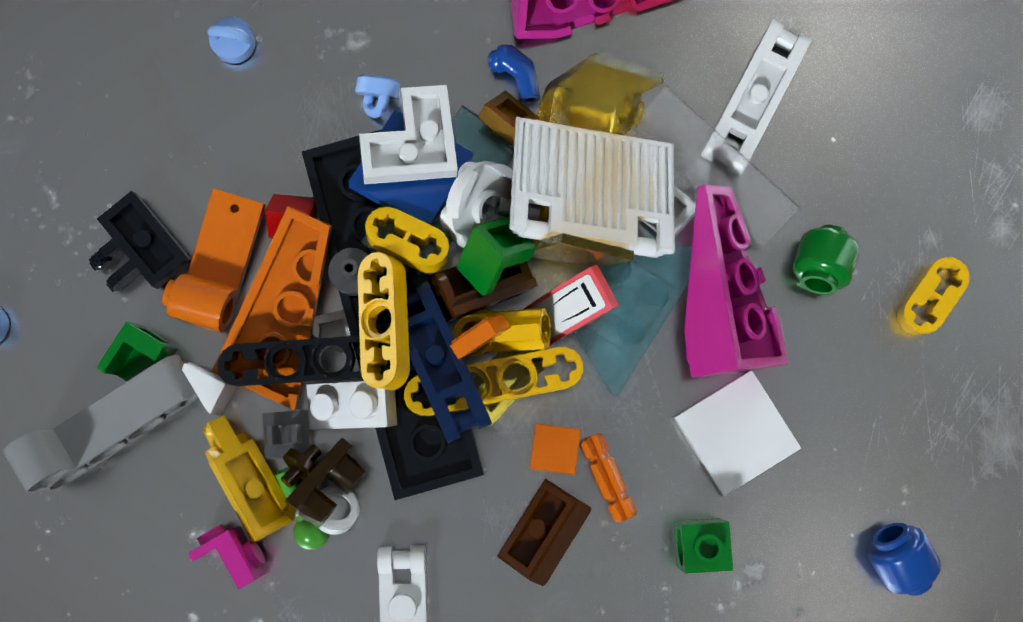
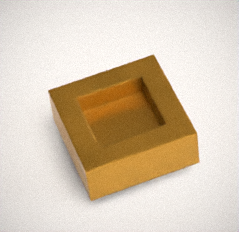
M505 90L484 104L477 118L486 124L495 136L513 145L516 117L538 120L539 116Z

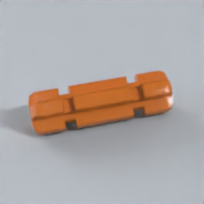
M600 433L583 439L580 446L586 459H590L592 462L590 468L603 498L609 500L610 504L607 507L613 520L618 523L632 518L637 514V509L631 496H626L625 491L628 489L613 456H609L607 453L610 449L604 436Z

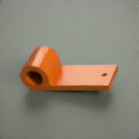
M215 188L212 189L188 274H181L176 280H170L164 289L162 304L167 306L168 316L220 333L225 331L232 319L266 204Z

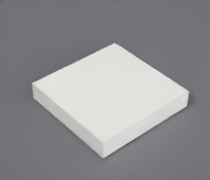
M752 370L673 417L703 468L723 497L801 449Z

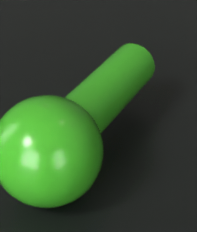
M289 467L275 473L286 498L300 484L297 480L290 488L281 481V477L290 469ZM300 515L296 517V523L293 528V536L296 543L306 550L321 548L327 542L330 534L321 531L317 526L304 520Z

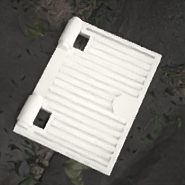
M516 117L509 229L512 230L513 234H517V237L550 242V240H555L556 237L599 243L621 247V250L627 254L658 258L663 256V254H673L675 252L674 144ZM528 204L549 206V220L543 222L528 219ZM638 221L656 223V238L639 237Z

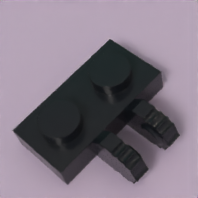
M130 191L97 218L112 239L91 256L89 264L95 271L107 268L112 262L121 257L123 252L130 259L106 280V285L112 292L120 291L125 286H128L140 273L152 287L159 289L192 260L134 191Z

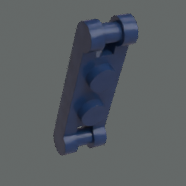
M423 279L414 283V289L407 291L408 311L421 305L425 309V311L408 318L409 355L447 443H451L461 438L459 433L475 426L480 430L491 425L492 422L464 359L458 360L450 347L454 337L427 279ZM465 398L469 408L451 416L447 405Z

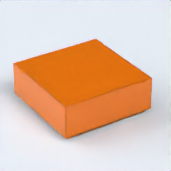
M495 314L485 318L451 341L450 347L459 360L474 353L510 329L511 326L503 314Z
M535 423L529 469L575 475L581 429Z

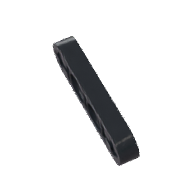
M360 336L235 344L222 351L218 358L217 369L223 381L234 386L362 378L361 371H353L356 357L352 344L360 343ZM333 345L341 347L346 354V363L337 372L325 370L321 363L323 351ZM284 349L294 350L300 359L297 371L288 376L280 374L275 367V358ZM260 350H267L264 359V366L268 374L267 378H261L263 369L260 368L244 370L243 378L239 379L238 372L230 371V362L238 360V353L242 352L243 359L263 360ZM387 361V365L380 369L381 375H383L384 371L390 369V361Z

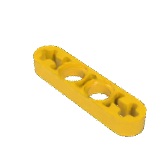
M556 347L466 365L470 373L478 374L484 380L485 389L480 396L484 405L565 390L574 386L583 374V362L580 355L568 347ZM557 356H564V360L567 363H574L575 370L568 373L567 381H561L558 374H552L543 377L547 386L537 387V370L532 360L542 359L541 368L555 365ZM513 364L525 366L530 373L529 385L520 391L509 389L503 381L505 370ZM418 376L413 377L407 383L404 390V400L407 407L413 413L420 416H434L435 413L432 407L424 409L422 402H414L413 394L420 391L421 381ZM465 398L457 400L456 404L447 406L450 412L469 408Z

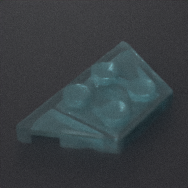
M675 244V252L673 254H663V256L653 258L627 254L621 250V247L605 245L592 266L596 264L599 266L619 306L573 333L607 389L615 397L621 392L689 283L692 246Z

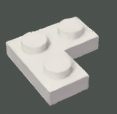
M447 85L401 88L405 130L359 134L364 185L457 177L458 167Z

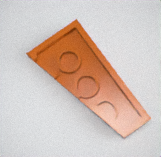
M287 206L220 354L227 347L235 344L311 339L332 230L331 225L298 209ZM292 349L280 351L275 358V367L284 376L292 375L297 371L300 364L298 354ZM260 350L263 360L243 359L242 352L238 353V360L230 362V371L238 372L239 379L243 378L244 370L260 368L263 369L261 378H267L268 374L264 366L267 350ZM217 358V360H216V362H215V365H214V367H213V369H212L211 372L214 373V374H216V375H219L218 369H217V363H218V358ZM303 382L242 387L295 411L298 408Z

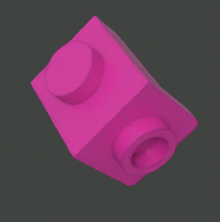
M221 524L197 538L200 546L188 553L193 562L217 550L238 590L266 574L262 566L265 564V558L257 543L253 544L251 540L248 541L241 526L225 531Z

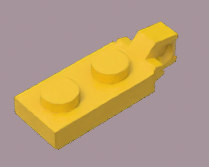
M225 415L208 422L202 429L211 446L205 452L208 461H210L208 464L251 542L254 544L293 522L283 513V509L287 506L285 503L286 497L254 439L249 440L244 432L235 435Z

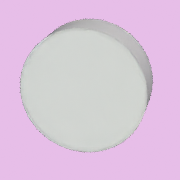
M336 485L324 488L321 492L335 502L337 507L319 529L327 534H342L354 525L359 516L360 505L358 498L353 492L347 495Z

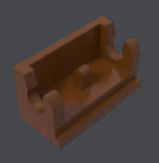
M527 261L504 268L493 293L482 296L460 273L456 266L426 277L447 323L526 294L538 286Z

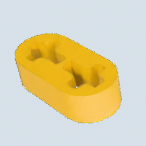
M380 207L372 211L367 217L365 223L367 241L377 252L397 258L403 264L424 273L437 272L447 263L449 258V241L445 233L440 229L392 207ZM389 222L394 223L395 232L404 238L402 239L394 234H388L385 239L379 238L377 226L386 227ZM413 241L421 246H427L430 241L435 242L436 252L439 255L431 253L427 259L422 258L420 248L411 242Z
M944 257L926 266L897 309L899 326L906 333L916 336L936 331L944 323L968 287L970 273L967 266L961 260L954 257ZM949 269L952 272L949 280L954 285L946 286L937 293L935 289L942 279L937 272ZM929 300L931 304L924 314L929 319V322L925 321L916 324L914 322L916 313L911 310L912 307L923 306Z

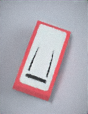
M596 264L557 286L524 309L546 308L551 320V346L579 328L594 322L618 307L619 304L599 266Z

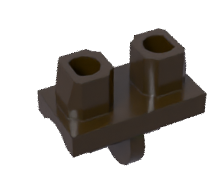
M341 438L316 466L314 462L322 452L314 444L303 454L296 449L290 448L283 455V460L290 469L281 477V481L291 488L299 478L303 479L285 500L287 506L283 509V513L292 521L300 515L304 520L320 528L337 507L335 502L320 491L330 480L348 495L363 479L365 471L350 456L353 446L349 442Z

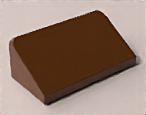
M545 478L497 557L529 581L544 586L590 514L591 507Z

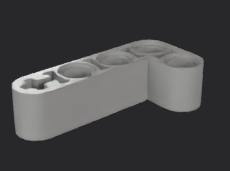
M178 354L172 355L153 364L54 429L35 430L8 444L3 449V454L26 493L50 491L71 482L196 401L199 397L182 371L184 363Z

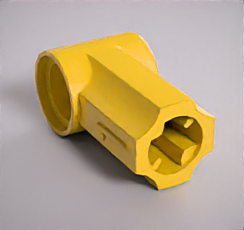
M546 308L504 311L484 309L462 317L457 321L453 329V337L456 339L472 328L475 322L479 323L485 318L498 313L499 315L503 314L511 326L510 329L474 353L469 354V356H477L485 352L548 349L552 334L551 320Z

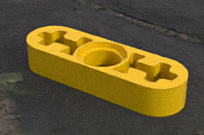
M374 252L363 259L357 276L361 375L365 383L370 387L392 391L403 386L410 373L406 270L399 259L381 252ZM384 268H386L387 274L382 276L380 281L377 282V275H381L384 272ZM385 294L389 295V298L387 300L382 299L385 298ZM388 309L391 313V324L384 333L379 334L376 328L377 316L382 310ZM379 343L390 344V346L382 345L381 349L379 348ZM387 361H390V369L384 371L383 375H381V366L387 365Z

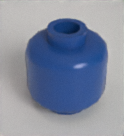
M892 523L878 530L873 536L868 557L885 588L896 594H908L911 596L927 592L940 573L941 562L925 533L920 528L911 525L907 526L904 523Z

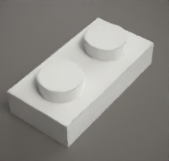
M364 380L306 384L309 430L378 428L397 425L395 390L389 391L373 388L367 385Z

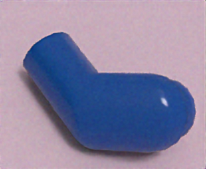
M508 44L499 45L496 50H492L489 53L488 64L492 71L498 73L506 71L515 78L518 97L521 103H532L541 98L535 65L530 58L513 45Z

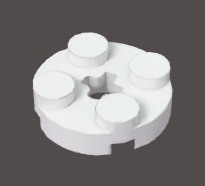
M490 161L466 162L460 167L458 177L448 194L446 206L440 215L442 228L450 232L452 239L458 246L465 247L475 225L504 218V216L496 215L494 210L499 196L511 199L513 170L510 167ZM484 202L489 206L486 214L482 213Z

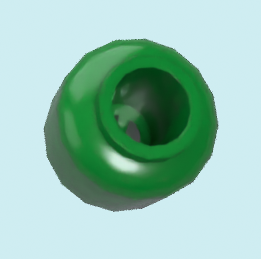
M828 224L811 229L804 233L801 238L793 264V271L806 290L820 295L833 294L836 290H841L850 284L859 255L858 244L847 234L845 229L837 225Z

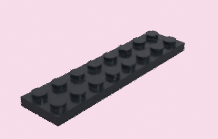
M381 130L373 131L370 133L381 132ZM359 136L301 151L319 219L332 226L328 246L330 260H332L335 254L346 248H357L363 250L368 255L377 252L367 241L365 223L372 211L383 206L350 189L348 183L362 161ZM389 222L386 227L377 226L379 238L385 239L388 234L404 238L395 232L394 223ZM412 241L411 243L420 248L421 257L425 258L421 245ZM403 264L406 270L407 291L415 288L414 283L427 279L426 277L429 273L417 271ZM384 268V272L381 275H377V282L380 281L382 276L387 274L386 268ZM339 291L350 335L358 336V295L350 296ZM423 305L408 311V318L425 311ZM388 309L382 310L377 316L376 328L379 334L384 333L391 324V313ZM353 343L359 369L361 371V366L359 364L360 352H358L360 343ZM379 343V348L382 349L383 343ZM411 358L408 379L403 386L395 390L397 425L375 428L394 500L485 475L472 428L459 433L460 439L447 443L435 415L420 416L413 413L407 407L404 400L405 387L413 377L418 376ZM420 384V391L413 394L414 402H422L424 409H428L431 407V404L422 384ZM463 410L450 412L451 416Z

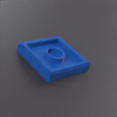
M395 109L381 132L404 131L403 113ZM454 142L459 171L464 163L472 161L474 153ZM361 161L348 183L350 189L383 207L396 208L433 225L446 204L450 189L457 177L364 185Z

